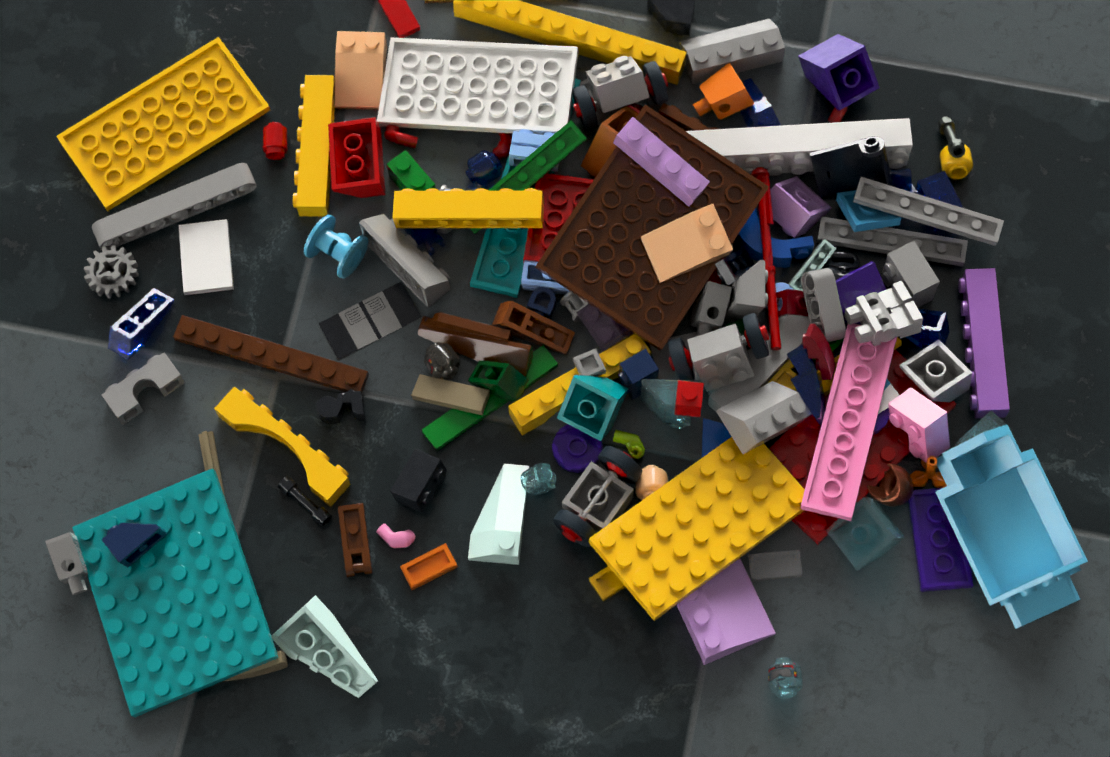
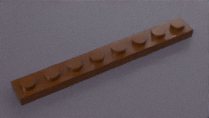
M184 315L181 316L173 336L174 340L343 392L352 389L362 393L369 375L368 371Z

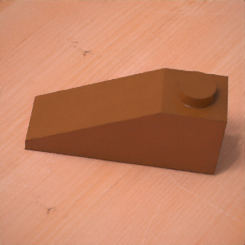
M514 301L501 303L492 323V326L511 330L512 336L539 346L544 345L545 348L563 355L567 354L575 334L574 331Z

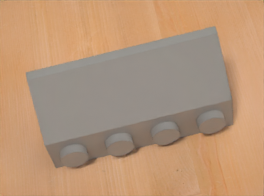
M770 19L679 41L680 49L687 52L685 65L692 84L704 82L729 62L735 72L739 73L782 62L785 52L779 28Z
M384 214L359 222L362 235L368 238V247L428 308L450 290L449 275L442 268L437 269L432 264L434 261L431 256L425 251L422 253L410 235L405 236L400 231L401 228L395 227L393 218L389 220Z

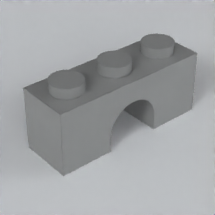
M164 352L161 355H155L150 358L142 368L132 370L121 382L110 385L105 390V393L102 394V397L120 423L124 425L144 412L138 403V395L143 389L155 387L165 397L185 382Z

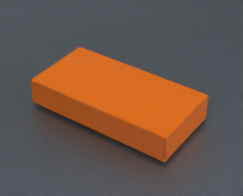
M446 543L400 566L411 590L458 567Z

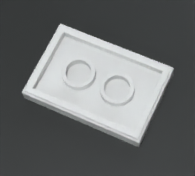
M228 220L179 225L184 294L192 295L233 290Z

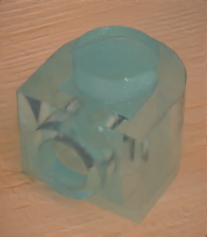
M538 463L522 472L520 481L528 493L542 495L555 488L556 474L551 471L550 464Z

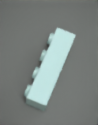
M826 239L822 240L789 282L793 290L803 291L801 283L803 273L821 269L837 248Z

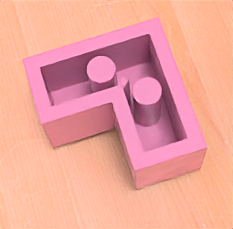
M911 387L888 403L889 419L895 427L901 428L908 433L909 450L914 457L920 458L927 463L928 457H938L950 448L948 419L945 410Z

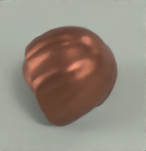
M887 464L890 468L888 471H885L884 474L886 476L878 483L879 487L868 485V492L873 499L886 506L895 507L903 505L913 494L914 486L909 473L901 466Z

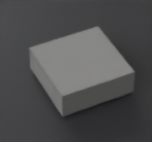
M596 348L573 357V362L579 375L598 377L606 373V368Z

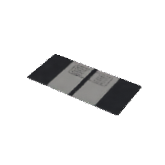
M399 282L320 322L319 325L338 359H341L421 318V315L404 284Z

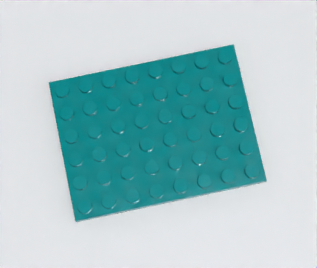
M213 468L72 527L81 548L88 571L87 576L132 717L140 716L279 658L217 473ZM120 523L156 524L167 532L163 539L128 568L118 562L101 540L106 536L107 531L111 527Z

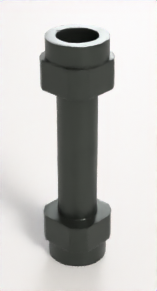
M942 117L938 121L939 131L948 140L950 155L954 158H960L965 154L964 143L955 134L954 121L950 117Z

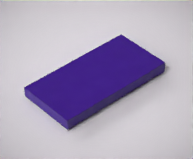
M942 488L913 490V494L908 500L921 592L973 587L969 561L935 493Z

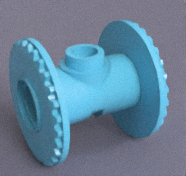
M325 215L310 232L303 252L308 258H313L320 251L330 255L339 262L337 276L344 279L350 276L362 261L369 241L366 236L360 235L351 243V238L348 234L335 233L333 231L336 223L335 217Z

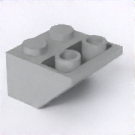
M765 260L758 261L731 285L732 291L724 321L735 322L751 313H756L758 316L766 308L768 293H765V284L768 281V270H765Z

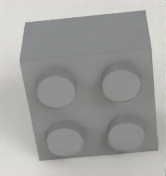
M915 241L888 253L882 271V279L885 285L892 288L894 283L902 281L911 296V301H914L917 308L932 301L940 281Z

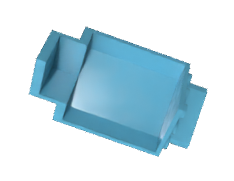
M1008 425L985 431L943 452L942 456L937 458V467L947 486L935 493L989 605L991 606L999 602L1001 606H1005L1015 629L1080 600L1070 575L1081 571L1079 565L1088 562L1034 450L1030 449L1021 452Z

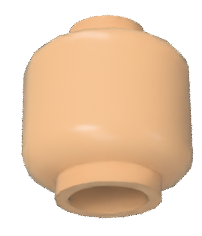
M656 465L644 467L641 476L635 482L637 497L644 500L668 482L667 472Z

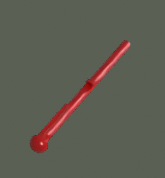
M757 167L752 171L751 175L769 186L758 203L763 260H765V270H768V281L765 286L766 293H768L767 307L771 349L777 351L781 349V337L775 285L776 269L773 266L770 225H774L769 181L770 174L766 168Z

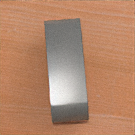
M824 268L803 273L801 283L810 324H816L828 342L843 339L846 334V327L832 270Z

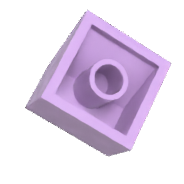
M797 176L776 183L770 190L773 220L782 226L786 234L794 238L805 234L821 219V216L826 215L831 209L825 201Z

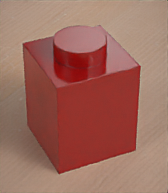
M678 380L675 415L700 417L704 383Z

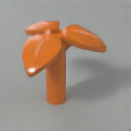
M928 457L927 463L921 459V465L925 472L916 470L910 474L914 487H925L928 479L932 480L936 488L947 486L941 473L936 472L938 457Z

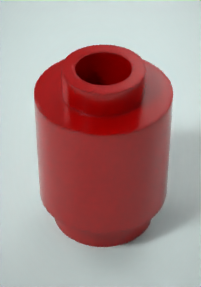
M271 122L263 128V152L268 159H283L287 152V128L279 122Z

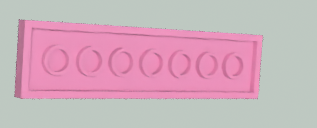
M858 324L847 325L801 503L802 510L852 521L897 337L888 342H881L877 346H873L871 341L859 343L854 333L855 327L861 326Z

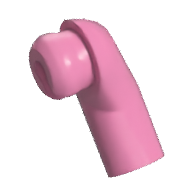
M383 524L376 531L394 549L408 547L415 541V534L411 530L393 532L386 524Z

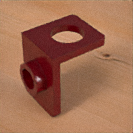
M786 289L776 292L777 306L780 298L783 301L781 310L779 311L778 309L779 317L786 315L809 317L803 291Z

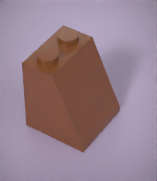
M626 105L602 122L581 167L596 177L617 147L613 143L616 135L632 117L636 118L638 113Z

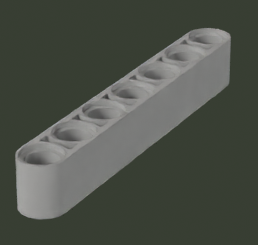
M239 163L102 218L93 223L92 230L100 249L102 250V246H105L107 250H110L112 245L118 247L246 195L255 190L257 185L248 164Z

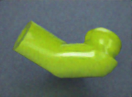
M615 430L613 442L625 444L630 456L634 459L641 458L644 455L645 447L638 435Z

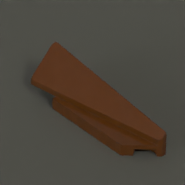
M442 312L435 313L433 318L423 316L418 328V335L478 362L482 360L509 363L525 377L534 356L531 345L513 342L511 330Z

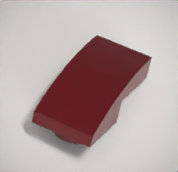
M810 324L807 332L802 337L803 348L807 349L808 358H816V369L820 370L821 380H832L836 369L833 352L817 325Z

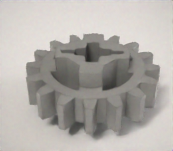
M112 245L111 250H107L105 246H102L101 253L93 251L95 258H87L90 266L84 267L87 274L84 278L89 283L90 289L92 291L96 290L98 296L103 295L105 292L107 298H111L112 293H116L118 297H121L120 291L122 290L127 293L130 292L128 285H135L136 282L133 277L139 276L136 270L138 264L136 260H133L132 253H127L124 247L117 251L115 245Z

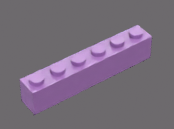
M995 268L965 269L962 278H959L958 289L959 293H963L964 301H961V316H965L966 324L963 325V338L968 340V348L965 349L966 363H970V371L972 372L970 386H972L973 395H970V409L974 410L975 418H1005L1010 408Z

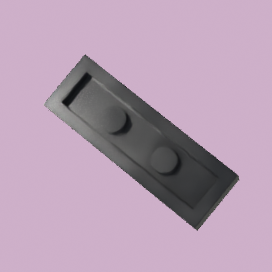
M742 247L715 265L719 278L726 282L727 285H730L755 264L746 249Z

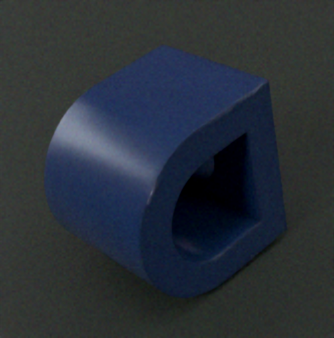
M539 287L533 291L527 308L551 319L556 307L555 294L547 287Z

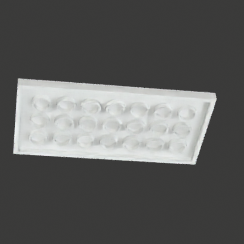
M391 37L377 122L379 126L386 127L388 125H396L403 128L513 134V131L519 132L521 129H528L534 134L556 133L570 120L573 98L572 89H574L579 53L578 47Z

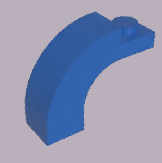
M755 208L735 239L740 248L744 247L749 256L758 262L763 260L760 223L757 209ZM808 236L789 240H779L771 237L773 266L777 268L790 267L792 257L803 259L811 255L814 248L813 237Z

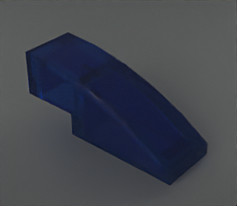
M802 344L787 354L799 373L790 380L821 427L826 410L822 380L816 369V364L812 358H808L807 349H804Z

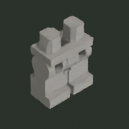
M902 281L894 283L892 288L879 293L873 292L865 296L856 297V305L846 308L844 314L848 324L851 325L857 322L862 324L855 327L854 333L859 343L871 341L873 346L880 345L881 342H888L898 336L904 338L920 333L923 316L914 301H911V296Z

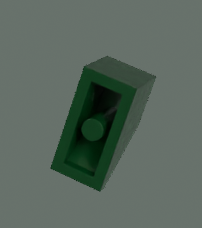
M479 360L468 380L470 384L476 387L490 390L492 395L500 399L517 401L522 396L524 388L529 381L509 363Z

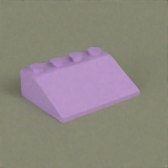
M740 558L677 604L704 665L776 634Z

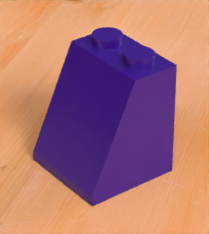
M837 34L798 56L805 77L839 111L880 88L866 47L842 35Z

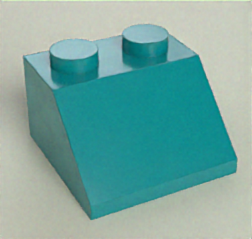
M574 375L557 419L602 441L614 425L628 388L607 377Z

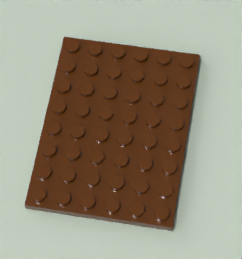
M644 105L635 119L710 181L705 190L689 207L619 147H616L535 268L661 351L716 269L715 264L721 261L722 258L659 283L640 237L690 212L714 204L728 239L732 244L769 186L647 105Z

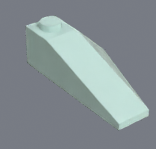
M503 465L472 530L468 560L519 565L529 466Z
M316 595L272 635V639L290 658L294 660L299 659L309 665V669L316 673L319 671L331 678L334 684L358 698L378 681L335 616Z

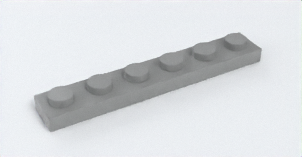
M864 177L860 178L853 200L854 203L993 246H996L1004 223V220Z
M822 216L817 243L826 239L835 246L888 254L915 241L927 261L962 267L965 264L968 240L889 227L854 232L848 221Z

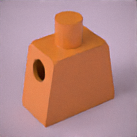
M729 62L700 84L699 88L705 97L694 103L693 106L700 117L713 110L718 119H724L752 106L754 102Z

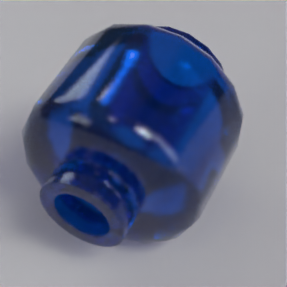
M482 150L468 159L467 166L469 169L465 172L472 183L477 181L480 185H487L500 177V169L503 166L493 151L489 153L487 150Z

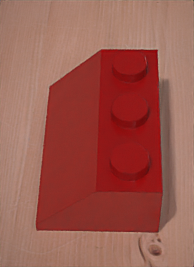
M376 117L329 123L332 191L359 198L386 195L382 133Z

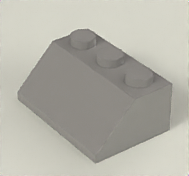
M774 381L716 411L742 454L790 430L812 414L799 392Z

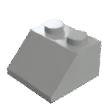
M940 340L935 341L900 364L899 368L932 401L951 402L970 389L972 372Z

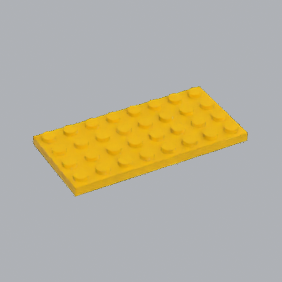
M217 37L56 137L108 212L270 111V107L221 39Z
M731 437L589 538L588 542L655 621L802 513L804 510L801 509V503L805 489L765 444L742 454Z

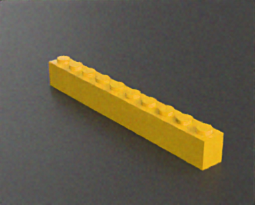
M520 0L453 1L454 16L546 45L578 47V55L607 64L614 62L618 57L631 56L643 72L644 64L655 61L661 72L665 74L667 82L678 85L685 67L686 51Z

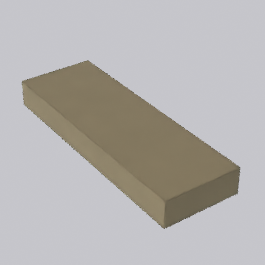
M421 374L411 394L413 400L483 415L491 395L488 389Z

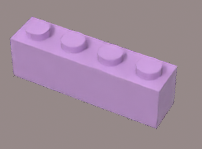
M634 117L616 135L613 143L689 207L709 184V180Z

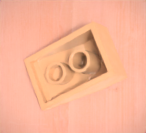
M337 31L335 108L379 110L387 57L385 32Z
M714 204L690 212L640 237L659 283L724 258L733 250Z

